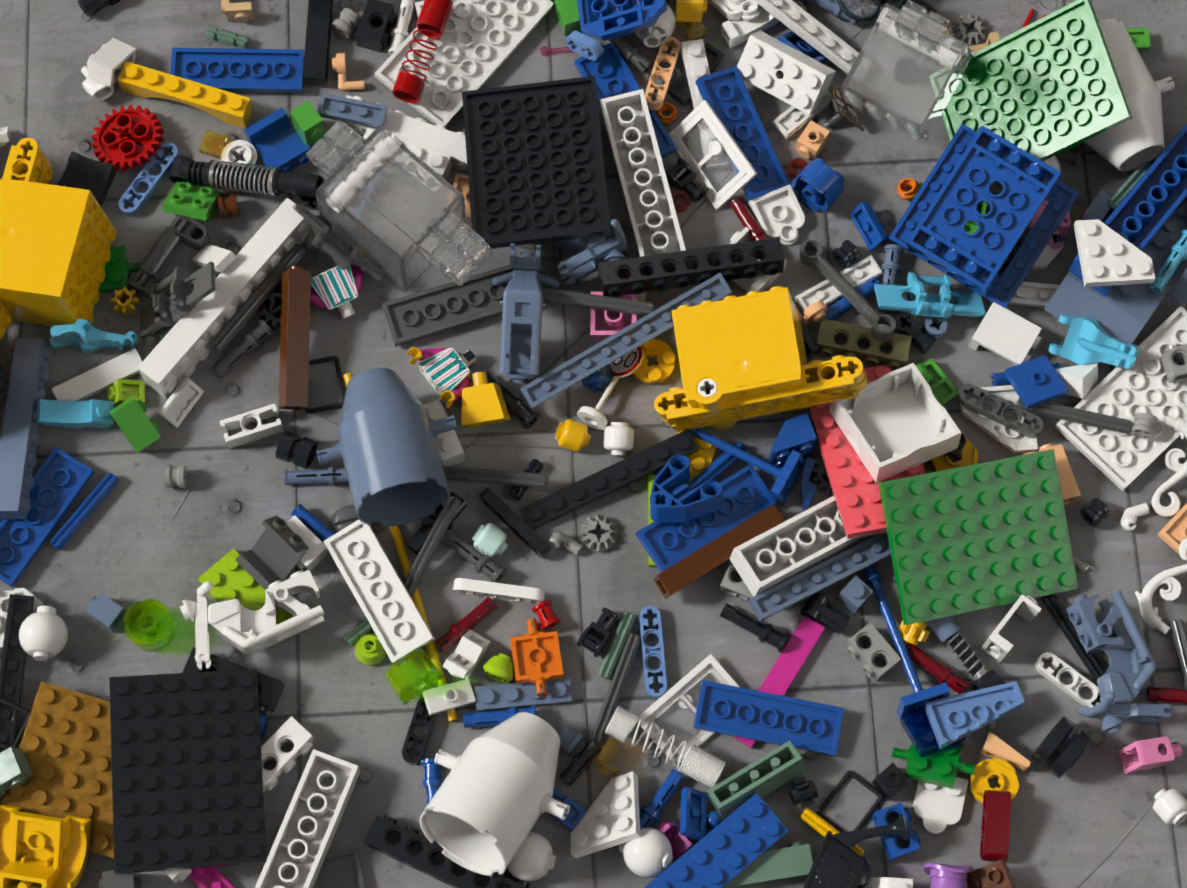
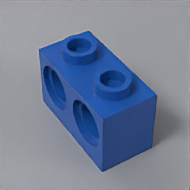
M902 802L876 811L871 816L875 827L889 825L887 820L889 814H895L899 817L903 813L908 829V848L902 849L897 845L896 840L900 837L898 835L880 836L890 862L915 853L920 849V836L916 830L913 831L910 825V821H912L911 814L907 807H903Z

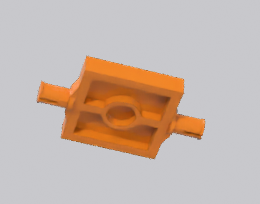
M528 619L529 633L510 637L516 685L536 683L537 696L541 697L540 688H542L543 696L547 695L545 682L564 678L557 631L540 632L537 628V620L532 619V627L531 619Z

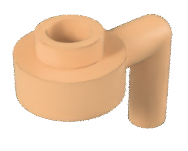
M336 53V58H332V69L337 71L338 88L342 91L365 90L364 81H347L346 53Z
M819 300L807 307L803 312L804 316L796 307L805 327L812 320L817 322L823 319L828 309L823 300Z

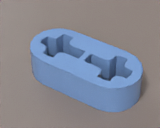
M573 31L565 39L566 45L571 51L591 61H596L604 53L602 45L597 40L578 31Z

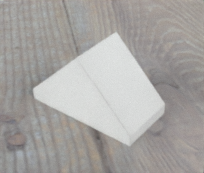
M1097 363L1055 369L1069 390L1067 393L1069 396L1083 399L1098 385Z

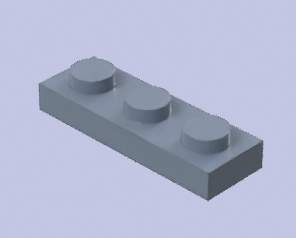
M322 93L317 109L318 114L322 118L382 130L388 111L386 105Z

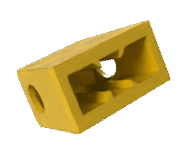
M486 372L473 373L474 386L463 388L462 426L471 428L510 421L500 386L495 383L488 384Z

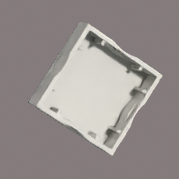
M914 363L887 373L876 381L867 383L866 388L858 392L859 397L831 402L830 413L876 483L958 448L961 431L946 409L935 399L930 386Z

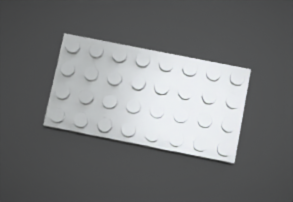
M451 0L453 2L452 10L440 40L431 39L420 31L415 33L416 39L430 41L436 44L438 49H427L416 41L411 44L413 50L426 51L432 54L434 59H423L413 51L408 53L407 57L409 60L422 61L431 67L430 70H423L415 67L410 62L404 64L406 70L417 71L427 77L426 80H423L425 86L419 102L408 104L433 124L447 127L463 109L462 92L480 90L554 7L552 1ZM413 32L375 72L374 77L391 90L394 88L398 73L404 71L402 63L407 60L406 52L411 50L409 43L415 40ZM419 41L420 43H422V44H424V45H426V46H428V47L436 48V47H435L434 45H432V44H429V43H427V42ZM417 52L418 54H420V55H422V56H424V57L432 58V57H431L430 55H428V54H425V53H422V52ZM413 62L414 64H416V65H418V66H420V67L428 68V67H427L426 65H424V64H421V63H418V62ZM409 72L413 75L418 76L419 78H425L420 74Z
M1182 306L1138 346L1139 354L1133 367L1130 369L1121 366L1116 367L1074 407L1131 420L1132 427L1136 424L1134 420L1136 413L1152 414L1158 418V424L1154 427L1155 436L1153 439L1136 437L1131 431L1129 433H1122L1063 419L1055 426L1064 437L1121 491L1125 490L1180 436V433L1174 430V427L1164 424L1166 416L1168 415L1176 419L1180 417L1187 421V379L1169 383L1161 361V356L1166 351V348L1177 344L1180 347L1187 345V311ZM1173 359L1175 364L1182 365L1180 360Z

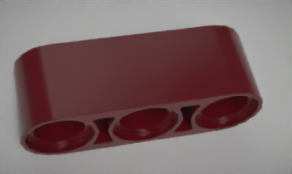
M984 791L980 858L983 861L1005 859V862H1007L1011 817L1010 791Z

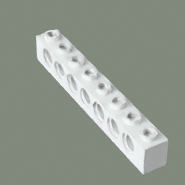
M292 716L261 747L263 793L266 790H272L279 782L277 778L283 772L288 773L295 766V760L301 754L303 756L307 754L313 747V736ZM285 743H292L294 745L293 750L288 753L282 752L281 747ZM267 761H276V767L273 770L264 769ZM180 869L163 872L176 884L179 880H185L192 870Z

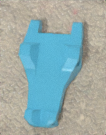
M1068 314L1060 315L1058 321L1062 324L1070 325L1063 346L1051 343L1048 349L1050 353L1066 358L1078 365L1102 362L1127 369L1133 367L1139 354L1136 345L1127 344L1110 336L1096 319Z
M78 319L74 324L52 326L50 330L52 336L50 346L53 349L69 345L76 346L87 354L102 348H117L122 351L124 347H129L132 350L136 346L138 336L133 331H129L126 335L101 331L94 328L88 320Z

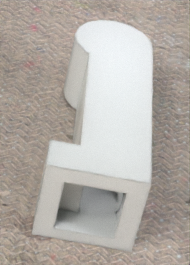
M761 7V14L756 19L744 20L741 18L732 22L728 20L722 23L721 35L729 48L732 49L747 41L751 34L758 31L763 32L777 24L779 20Z

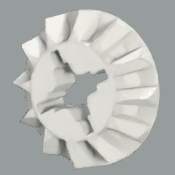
M236 140L224 147L221 160L254 165L257 160V153L251 143L244 140ZM243 154L245 161L238 160L236 162L234 155L240 156Z

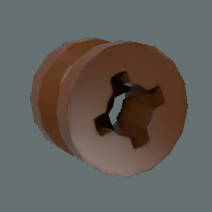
M232 194L228 198L217 197L222 219L227 218L229 215L240 216L236 194Z

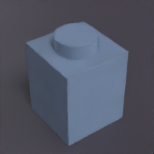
M855 576L839 593L837 600L855 615L871 598L874 591Z
M101 592L97 597L94 596L90 600L86 611L91 618L112 632L116 630L128 614L123 607Z

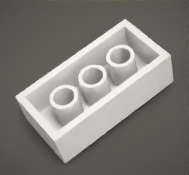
M762 31L749 36L737 65L743 80L808 115L819 110L836 72Z

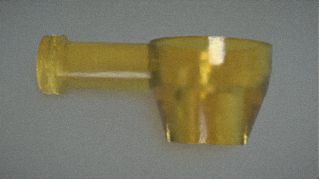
M676 21L675 24L676 27L685 30L684 39L686 41L702 39L708 31L706 27L698 22Z

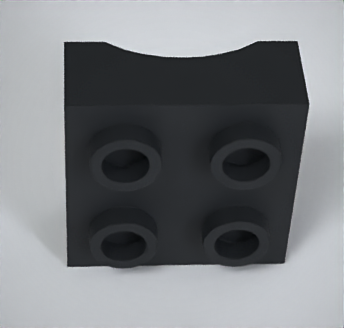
M71 152L64 174L57 185L90 190L99 205L102 206L116 172L113 164L95 161L79 153Z

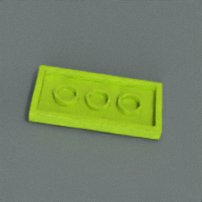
M233 548L202 574L198 581L201 584L207 581L212 583L213 587L209 593L217 602L238 599L245 608L253 611L259 610L265 604V590L236 561L240 554ZM276 607V624L294 617L287 611Z

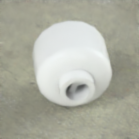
M610 422V426L604 429V448L611 450V455L625 456V451L633 449L634 429L629 427V423Z
M1164 788L1154 796L1156 801L1153 804V810L1165 824L1179 825L1187 818V800L1177 789L1166 790Z

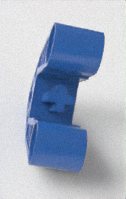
M675 455L669 459L653 480L650 496V517L657 523L688 522L716 512L722 506L721 484L716 481H707L690 491L687 485L690 479V461L684 455Z

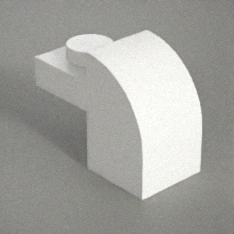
M469 630L462 636L455 652L446 659L443 667L455 677L468 679L481 661L490 641Z

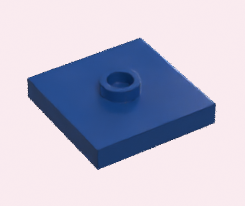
M1046 355L1007 368L1004 373L1027 409L1063 397L1069 391Z

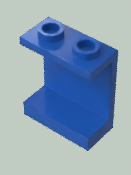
M283 107L244 130L247 140L254 146L256 153L265 166L282 168L283 171L291 172L299 165L307 164L313 157L309 144H304L290 124Z

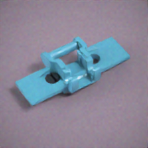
M909 272L907 277L908 286L874 285L878 306L882 310L907 311L918 316L949 318L951 315L980 317L986 314L981 295L971 291L952 290L953 283L950 275L937 277L916 275L914 272ZM924 285L941 287L939 293L927 294Z

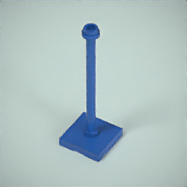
M700 428L689 430L691 435L776 476V482L771 489V493L777 502L785 504L805 465L800 453L792 450L784 467L778 468Z
M877 570L869 571L864 575L865 584H870L874 591L873 593L914 693L900 698L896 712L899 720H903L926 712L924 708L925 702L946 698L950 690L947 683L928 689L922 688L879 581L882 579V576Z

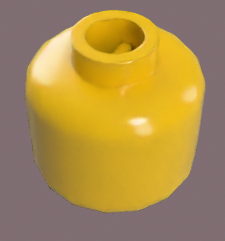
M567 419L564 423L560 422L555 434L559 447L573 452H579L582 447L586 448L591 438V435L588 434L587 425L572 419Z

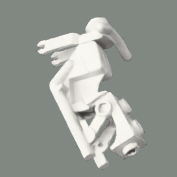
M303 570L297 571L290 576V579L283 582L278 580L270 584L269 588L265 589L266 600L264 606L256 611L245 608L238 599L217 602L215 598L207 594L213 587L209 581L203 583L197 589V603L182 600L183 606H180L185 620L190 618L191 622H194L196 618L195 660L200 670H202V662H205L207 670L211 667L209 627L241 653L252 655L325 621L322 616L324 611L321 605L309 609L308 605L300 603L291 596L297 593H309L314 595L316 599L320 598L319 589L322 588L317 575L312 577L310 570L305 572ZM276 607L287 611L294 617L276 624Z

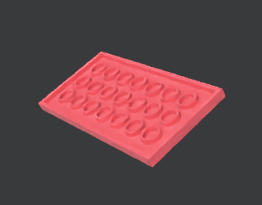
M887 365L864 368L868 383L876 381L885 374L892 372L891 367H887ZM831 403L807 407L847 539L887 532L879 484L874 481L830 413ZM923 464L880 482L925 474Z

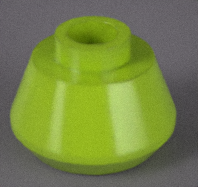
M374 633L365 634L355 644V655L365 665H376L387 654Z
M501 653L498 656H492L483 665L484 674L500 683L507 684L511 682L514 678L512 659Z

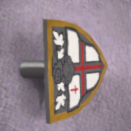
M838 85L833 87L831 91L832 100L829 102L833 116L824 122L825 126L830 129L845 118L864 131L861 120L846 95Z

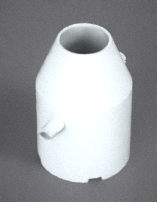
M1105 19L1098 22L1128 103L1132 119L1086 140L1084 143L1119 171H1129L1138 168L1144 161L1150 162L1164 150L1161 93L1174 90L1175 84L1174 81L1168 83V81L1172 80L1170 76L1154 82L1123 22L1118 23L1117 19Z
M519 712L472 740L460 756L440 749L439 753L435 756L434 762L451 769V771L420 816V827L431 843L435 840L444 849L442 851L443 855L472 872L492 876L494 872L502 874L541 813L548 812L562 820L569 813L570 805L552 798L560 748V737L555 729L536 715Z

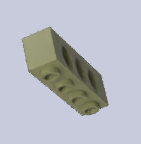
M821 319L816 345L819 348L817 352L825 357H832L833 355L856 357L870 366H877L878 364L887 365V367H891V370H897L907 364L912 336L894 333L890 340L880 341L873 337L871 333L872 328ZM835 339H843L846 344L839 345L835 342ZM864 343L868 346V349H860L857 344ZM880 348H888L891 353L884 354L880 351Z

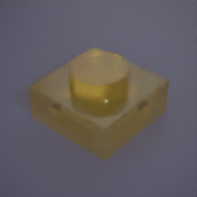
M206 130L199 146V152L221 159V154L227 145L228 137Z

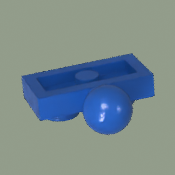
M685 787L681 790L680 835L700 841L706 836V828L713 830L723 821L717 811L706 813L707 793L690 787Z

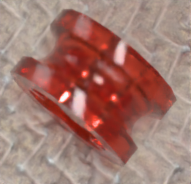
M801 158L791 160L787 168V174L793 180L799 174L794 171L796 166H801L802 171L807 165V162Z
M675 190L671 194L675 211L679 213L684 212L689 207L690 196L684 190ZM679 197L683 198V202L680 205L676 204V200Z

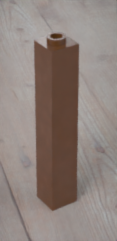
M291 266L290 269L282 273L279 409L303 410L308 408L311 271L304 270V267Z
M773 504L658 574L653 580L664 598H669L729 561L733 549L785 522L783 512Z

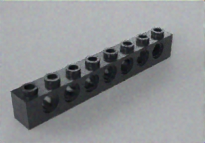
M778 237L599 262L598 276L603 296L619 297L621 295H638L643 292L664 291L665 289L699 285L719 273L722 274L726 282L742 278L751 279L763 275L772 276L783 273L785 259Z
M378 815L376 816L364 840L366 846L453 888H500L503 885L510 888H528L530 885L524 880L516 878L513 881L507 878L506 872L502 874L494 872L492 876H488V885L479 887L475 881L482 874L467 869L465 875L456 876L453 870L458 864L446 856L442 865L435 866L431 862L432 857L435 854H442L444 849L435 840L431 843L428 839L419 836V830L409 825H406L405 828L397 825V820L388 815H384L383 818ZM399 833L401 840L397 844L388 843L389 835ZM415 843H420L423 846L422 852L418 855L410 853V847Z

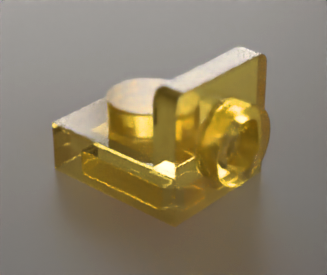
M609 736L595 762V765L599 767L597 770L608 777L611 774L617 776L619 768L608 763L609 760L614 761L620 750L616 747L618 740Z

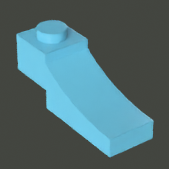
M40 399L37 401V424L82 429L84 427L108 429L114 424V419L109 411L114 409V402L95 399L89 401Z

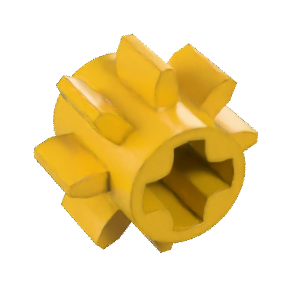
M126 286L119 291L114 290L115 298H111L110 301L115 305L113 308L115 312L122 311L124 316L131 312L136 313V305L141 304L139 298H135L137 296L136 290L134 289L130 292Z
M902 620L899 630L903 633L902 639L914 645H918L919 641L926 642L930 631L926 628L928 623L924 621L904 625Z

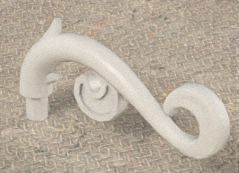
M1167 415L1164 424L1174 427V430L1180 433L1181 439H1184V437L1187 439V421L1180 417L1176 419ZM1178 448L1169 450L1165 456L1166 466L1176 473L1156 490L1151 500L1153 510L1162 517H1171L1180 510V499L1174 492L1168 493L1171 497V504L1166 507L1160 504L1161 494L1187 476V460L1184 464H1180L1178 461L1179 458H1185L1186 455Z
M1187 538L1179 545V554L1184 561H1187ZM1187 564L1160 572L1148 581L1142 593L1135 591L1144 621L1153 630L1156 628L1164 635L1170 627L1161 621L1162 618L1158 616V608L1155 607L1153 609L1152 598L1156 589L1160 585L1166 584L1168 585L1167 590L1162 588L1159 590L1161 598L1165 601L1177 599L1181 593V585L1173 577L1187 572Z

